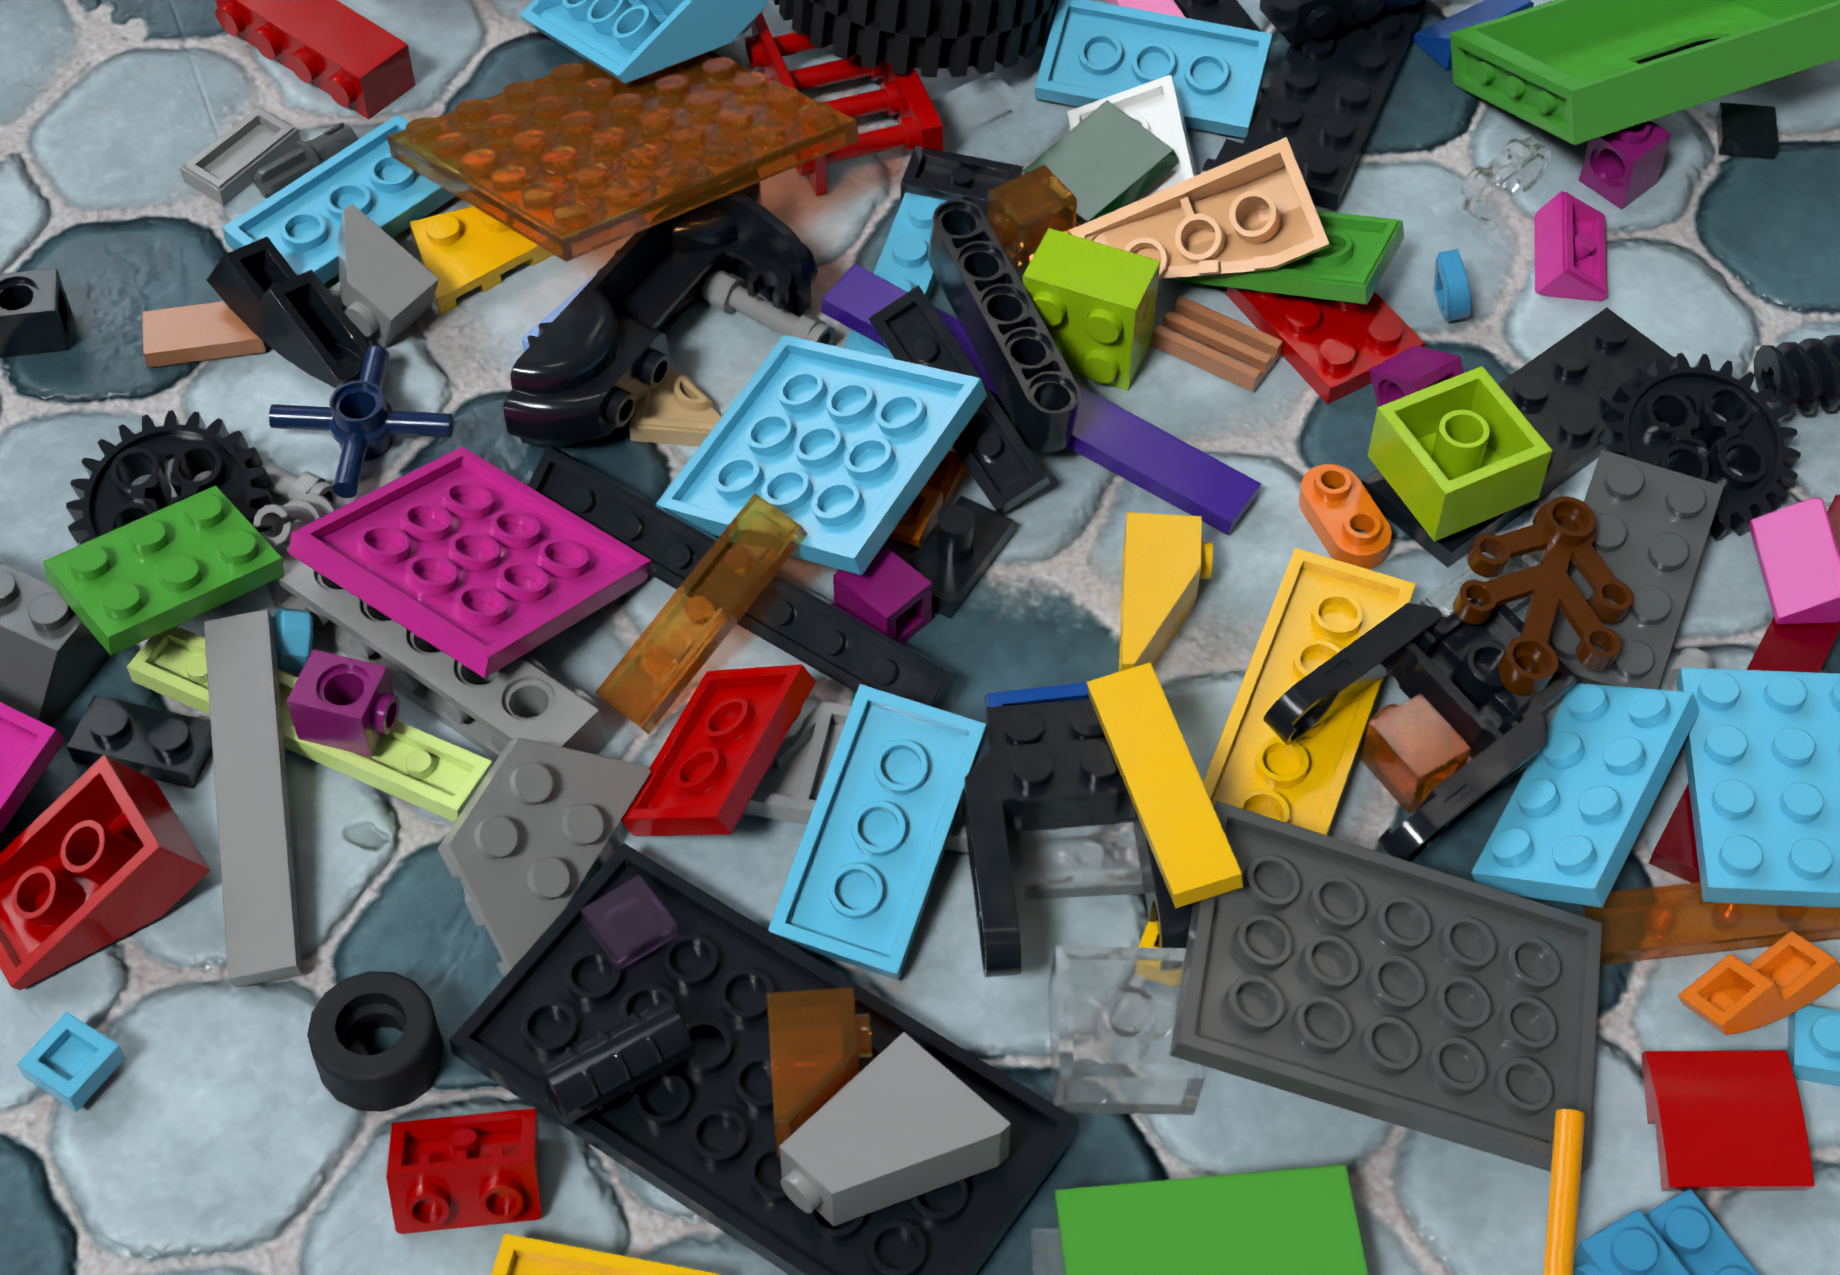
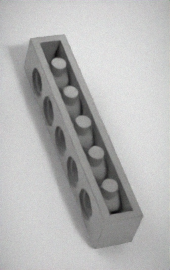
M290 544L279 553L283 560L284 576L268 583L272 601L276 608L308 611L312 615L313 633L349 658L386 666L392 688L496 760L507 743L517 738H525L596 755L605 747L600 718L601 711L595 701L585 692L579 689L571 691L554 680L546 668L534 658L525 657L523 659L519 657L488 677L483 678L290 555Z

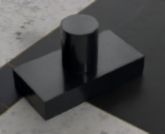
M960 496L954 505L944 508L939 513L938 526L908 563L932 582L933 611L949 619L953 617L1013 537V519L963 496Z

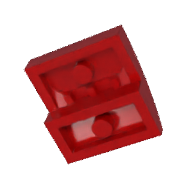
M1786 1050L1644 1051L1641 1054L1647 1122L1656 1126L1662 1191H1686L1689 1188L1692 1191H1806L1815 1186L1803 1110Z

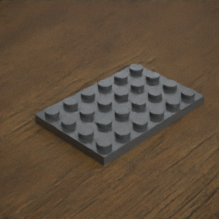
M1219 801L1215 802L1213 808L1241 870L1243 887L1193 903L1170 1056L1551 1172L1555 1111L1559 1109L1578 1110L1585 1114L1581 1175L1589 1169L1602 922Z

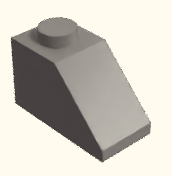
M351 203L344 209L338 236L341 308L362 336H370L385 349L432 307L439 278Z

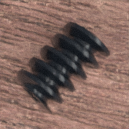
M1828 335L1822 340L1808 338L1799 344L1797 342H1782L1777 347L1762 345L1757 350L1753 360L1757 388L1759 391L1767 388L1774 390L1768 402L1771 403L1772 408L1787 407L1789 412L1784 418H1789L1794 413L1795 406L1804 415L1812 414L1816 410L1817 404H1819L1823 411L1828 412L1835 411L1839 406L1840 335Z

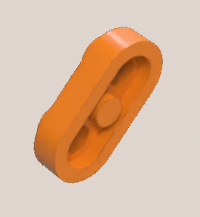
M1323 464L1310 469L1302 479L1298 503L1300 510L1331 558L1369 570L1381 565L1388 555L1392 537L1391 527L1359 478L1351 470L1335 464ZM1355 530H1364L1367 533H1359Z

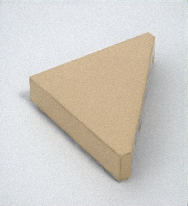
M670 366L663 383L657 388H651L636 405L629 426L630 439L637 442L699 447L722 416L712 408V401L684 374L679 375Z

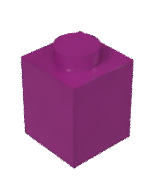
M884 544L863 575L840 569L833 575L835 605L903 643L932 621V582Z

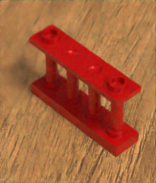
M762 12L756 17L755 23L752 26V36L745 37V50L748 62L752 69H760L793 142L792 154L799 176H808L816 196L827 194V164L903 147L906 152H913L915 145L943 151V124L915 67H907L906 75L890 73L891 64L879 62L876 69L861 66L862 56L858 55L850 57L847 61L840 59L788 71L782 57L820 48L810 43L811 33L800 36L796 32L773 37ZM869 76L871 81L878 79L880 84L879 90L804 106L798 93L799 91ZM883 111L888 116L895 115L898 121L895 126L822 143L814 128Z

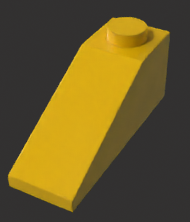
M1126 513L1122 559L1119 672L1151 662L1153 667L1155 666L1195 606L1199 579H1211L1213 542H1201L1202 516Z

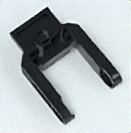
M1470 600L1473 604L1482 606L1477 600ZM1406 603L1294 684L1271 706L1265 714L1263 721L1286 745H1290L1385 675L1390 674L1394 676L1399 684V688L1463 754L1472 758L1467 764L1434 788L1415 813L1395 831L1389 827L1379 838L1378 843L1390 856L1412 862L1524 772L1525 767L1535 758V754L1546 745L1545 719L1541 713L1569 692L1579 678L1558 658V667L1544 690L1528 696L1516 695L1503 685L1498 665L1509 643L1516 637H1520L1524 622L1506 604L1496 606L1486 622L1475 625L1464 622L1455 612L1448 617H1444L1442 612L1436 607Z
M1091 700L986 707V725L990 752L964 778L965 807L963 810L985 978L1020 975L1022 967L1020 931L1006 828H1013L1019 831L1108 825L1115 824L1123 819H1132L1149 922H1157L1161 946L1159 961L1160 963L1184 961L1193 903L1175 909Z

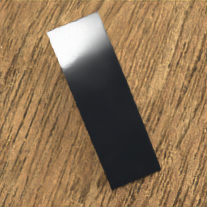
M268 236L222 256L207 278V282L227 306L260 339L283 358L307 374L334 388L360 377L366 350L371 346L312 269L297 276Z

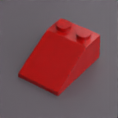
M103 755L0 853V968L12 988L22 990L162 917L211 871L155 780Z

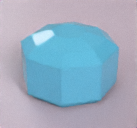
M279 608L273 615L278 669L302 671L311 654L313 639L312 615L306 610Z

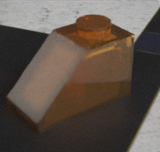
M853 987L767 993L777 1157H780L779 1146L859 1074L858 1058L872 1057L869 1014L855 1015Z

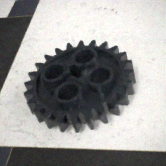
M1678 353L1669 367L1663 360L1656 358L1647 372L1638 367L1627 383H1621L1611 398V403L1602 415L1601 419L1606 422V425L1599 434L1598 441L1610 445L1606 449L1608 452L1724 486L1709 531L1715 541H1721L1730 527L1738 536H1742L1749 529L1751 519L1771 513L1779 508L1789 495L1787 490L1797 479L1798 474L1791 468L1801 457V452L1788 447L1797 436V429L1779 426V423L1789 410L1787 407L1769 408L1766 403L1774 392L1772 388L1763 389L1757 393L1750 388L1754 381V373L1749 372L1740 380L1732 377V361L1727 360L1720 370L1716 371L1711 369V363L1707 354H1702L1694 367H1690L1683 353ZM1714 413L1721 415L1727 421L1718 418ZM1656 417L1667 422L1670 427L1661 424ZM1728 466L1737 469L1742 476L1734 473Z
M169 410L163 426L156 427L148 414L142 417L141 432L134 434L125 425L118 426L122 442L116 446L109 441L100 439L97 443L104 457L101 461L92 458L82 459L81 463L90 478L71 480L70 485L80 499L66 503V508L75 521L68 526V530L76 543L81 545L215 485L252 525L258 510L265 505H272L274 502L269 491L266 490L272 483L265 467H261L263 462L255 447L248 448L249 446L242 432L238 430L229 435L223 420L219 418L206 428L200 413L195 411L189 417L186 424L181 425L174 410ZM171 459H174L173 465H172V473H171V471H170V480H169V478H168V476H167V472H168V462H169ZM205 471H213L211 475L205 478L204 480L193 481V479L200 473ZM151 475L142 484L131 485L140 476ZM171 485H172V487L174 488V490H175V492H176V494H177L178 497H173V498H172V496H171V495H172ZM266 527L255 528L258 532L268 531Z

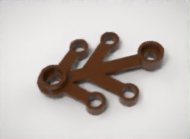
M1557 497L1541 506L1531 526L1498 536L1494 534L1478 536L1467 555V563L1473 572L1482 577L1493 578L1499 576L1503 572L1509 558L1545 549L1541 564L1485 582L1480 580L1466 581L1462 584L1453 602L1455 614L1464 622L1476 625L1486 622L1496 606L1532 595L1521 635L1509 643L1498 665L1503 685L1516 695L1528 696L1541 692L1547 687L1558 667L1556 652L1547 643L1557 606L1580 638L1576 647V655L1584 666L1592 670H1606L1612 665L1621 650V641L1618 635L1605 627L1601 621L1607 623L1621 621L1633 602V594L1626 584L1614 577L1592 546L1597 535L1594 512L1586 503L1574 497ZM1482 552L1491 554L1495 559L1488 558ZM1570 560L1594 590L1588 602L1567 574ZM1604 597L1612 599L1617 605L1608 602ZM1468 598L1477 600L1482 606L1473 604ZM1592 644L1600 646L1605 652L1595 649Z

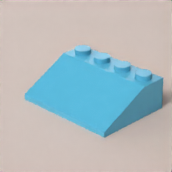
M533 0L519 16L528 25L625 84L732 43L738 35L745 33L753 26L756 17L769 3L766 0Z

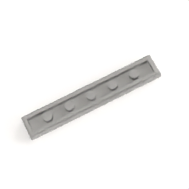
M268 609L204 621L228 980L235 988L303 975L274 619Z

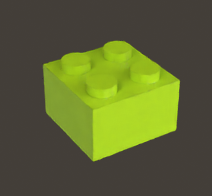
M1048 228L1023 274L1022 284L1071 373L1089 378L1097 383L1108 384L1129 391L1151 346L1161 261Z
M1480 366L1377 407L1367 456L1435 542L1539 499L1553 450L1485 368Z

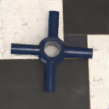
M371 346L366 350L359 381H351L338 387L330 397V407L272 404L270 407L269 424L271 428L330 431L341 449L332 490L337 496L342 498L356 496L364 461L374 460L384 455L392 446L393 435L451 438L453 434L454 420L453 415L450 413L393 411L382 392L390 354L380 346Z

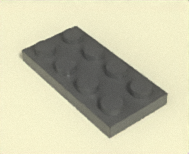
M1601 450L1584 499V503L1592 509L1596 518L1597 535L1592 546L1614 577L1629 587L1633 594V602L1621 621L1616 623L1601 621L1605 627L1614 631L1621 641V650L1608 669L1601 671L1592 670L1579 661L1576 655V647L1580 638L1557 606L1547 643L1554 649L1557 657L1579 678L1576 683L1659 689L1724 486ZM1570 560L1567 574L1588 602L1594 590ZM1604 597L1608 602L1617 605L1612 599ZM1592 644L1595 649L1605 652L1600 646Z

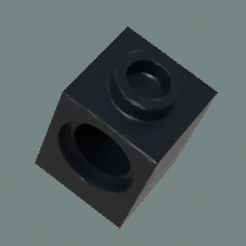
M57 268L0 274V358L69 351L71 307Z

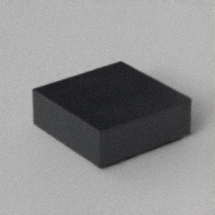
M1720 102L1716 114L1718 154L1774 159L1779 146L1775 107Z

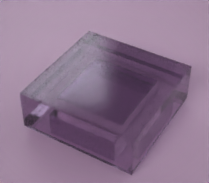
M640 875L581 909L584 924L619 971L678 936L677 923Z

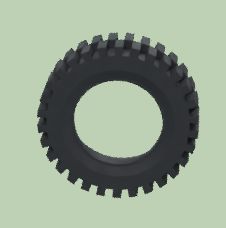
M773 0L774 5H779V14L784 21L792 20V29L801 36L811 33L810 43L820 49L833 44V55L847 61L852 55L856 54L862 56L861 66L876 69L879 62L891 64L890 73L906 75L907 67L921 68V77L937 78L938 69H948L951 77L967 76L969 66H973L980 74L994 72L995 61L1008 68L1017 64L1019 55L1026 59L1036 54L1037 45L1044 47L1047 44L1059 0Z

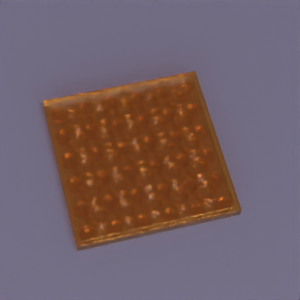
M712 51L625 84L588 61L580 64H562L554 67L548 76L532 82L518 81L508 84L503 88V93L484 100L470 99L463 101L455 106V111L436 118L423 117L412 120L406 125V129L387 136L391 157L565 262L859 141L856 119L833 109L829 104L820 103L799 93L795 88L786 87L767 78L763 73L750 70L736 63L733 59L723 57Z

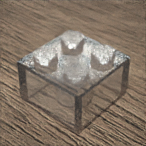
M1055 946L1048 982L1051 1094L1053 1104L1068 1113L1194 1115L1205 1080L1204 1066L1170 1056L1186 948Z

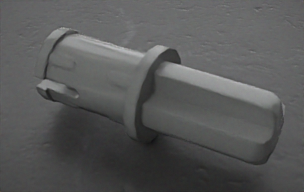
M341 122L307 142L298 140L292 144L291 152L259 168L253 176L254 184L262 196L267 199L357 141L358 138L350 126L344 125Z

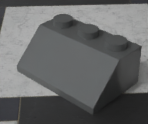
M0 562V702L48 726H52L111 655L51 584Z

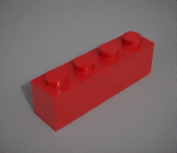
M215 0L217 20L228 34L239 36L256 47L267 59H275L292 70L303 82H311L331 95L340 106L350 107L368 120L415 86L408 44L337 0Z

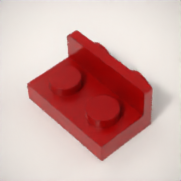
M536 1108L393 1122L386 1179L396 1232L408 1234L540 1219L542 1216V1202L538 1180L539 1126Z

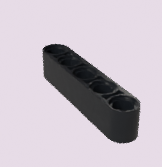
M961 199L948 200L941 203L935 209L932 220L928 250L929 265L1020 437L1027 446L1036 451L1045 453L1057 452L1065 448L1071 441L1081 396L1079 386L984 212L970 201Z

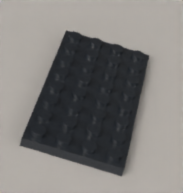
M625 843L616 850L449 1039L453 1055L789 1275H976L1078 1133V1118ZM664 1000L671 1003L689 1032L695 1056L668 1070L665 1077L657 1076L635 1088L634 1094L626 1093L603 1106L602 1111L595 1110L571 1124L565 1125L552 1108L543 1091L537 1068L566 1053L568 1047L575 1048L596 1037L600 1030L607 1031L628 1020L632 1013L639 1014ZM905 1032L1011 1123L1009 1157L998 1167L833 1226L816 1210L810 1214L802 1211L784 1192L780 1183L782 1173L779 1146Z

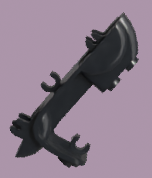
M753 166L742 168L721 183H718L702 170L696 168L684 170L685 180L690 185L681 181L673 182L675 197L660 207L622 248L614 253L615 255L609 262L598 270L595 277L552 323L546 322L538 325L539 334H541L539 337L532 335L527 337L529 347L512 367L510 376L512 390L504 403V417L509 435L520 437L522 443L534 446L565 447L588 440L603 438L611 434L617 427L624 426L632 417L636 405L651 388H657L663 383L670 369L671 359L668 355L667 337L665 333L656 330V327L700 278L709 276L715 269H722L727 273L735 274L746 280L748 295L753 298L759 293L772 302L773 307L777 309L783 308L799 317L810 313L812 306L811 285L816 280L818 274L814 256L811 250L801 242L790 227L762 206L761 185Z

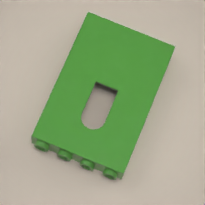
M1554 0L1451 32L1453 84L1573 145H1577L1839 59L1840 0ZM1717 39L1642 64L1636 63V61L1698 41Z

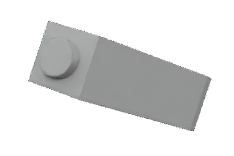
M903 1032L779 1146L782 1173L780 1183L784 1192L798 1208L808 1214L816 1210L828 1222L836 1226L998 1167L1009 1157L1011 1123Z

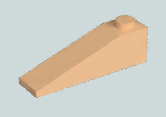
M1287 137L1070 230L1071 235L1161 261L1159 279L1273 270L1330 247L1318 212Z

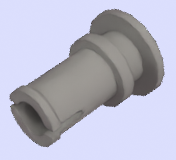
M314 493L303 494L283 506L276 504L265 505L256 513L253 526L254 528L266 527L268 529V532H260V534L271 546L281 544L288 546L290 544L291 532L335 511L336 508L324 496Z

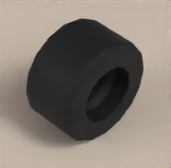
M368 971L345 978L325 992L312 1011L307 1033L312 1056L322 1084L338 1102L358 1111L384 1112L406 1105L428 1089L440 1070L444 1046L431 999L415 981L395 972ZM384 1027L395 1028L403 1032L399 1041L387 1051L374 1055H358L349 1051L354 1041L367 1031Z

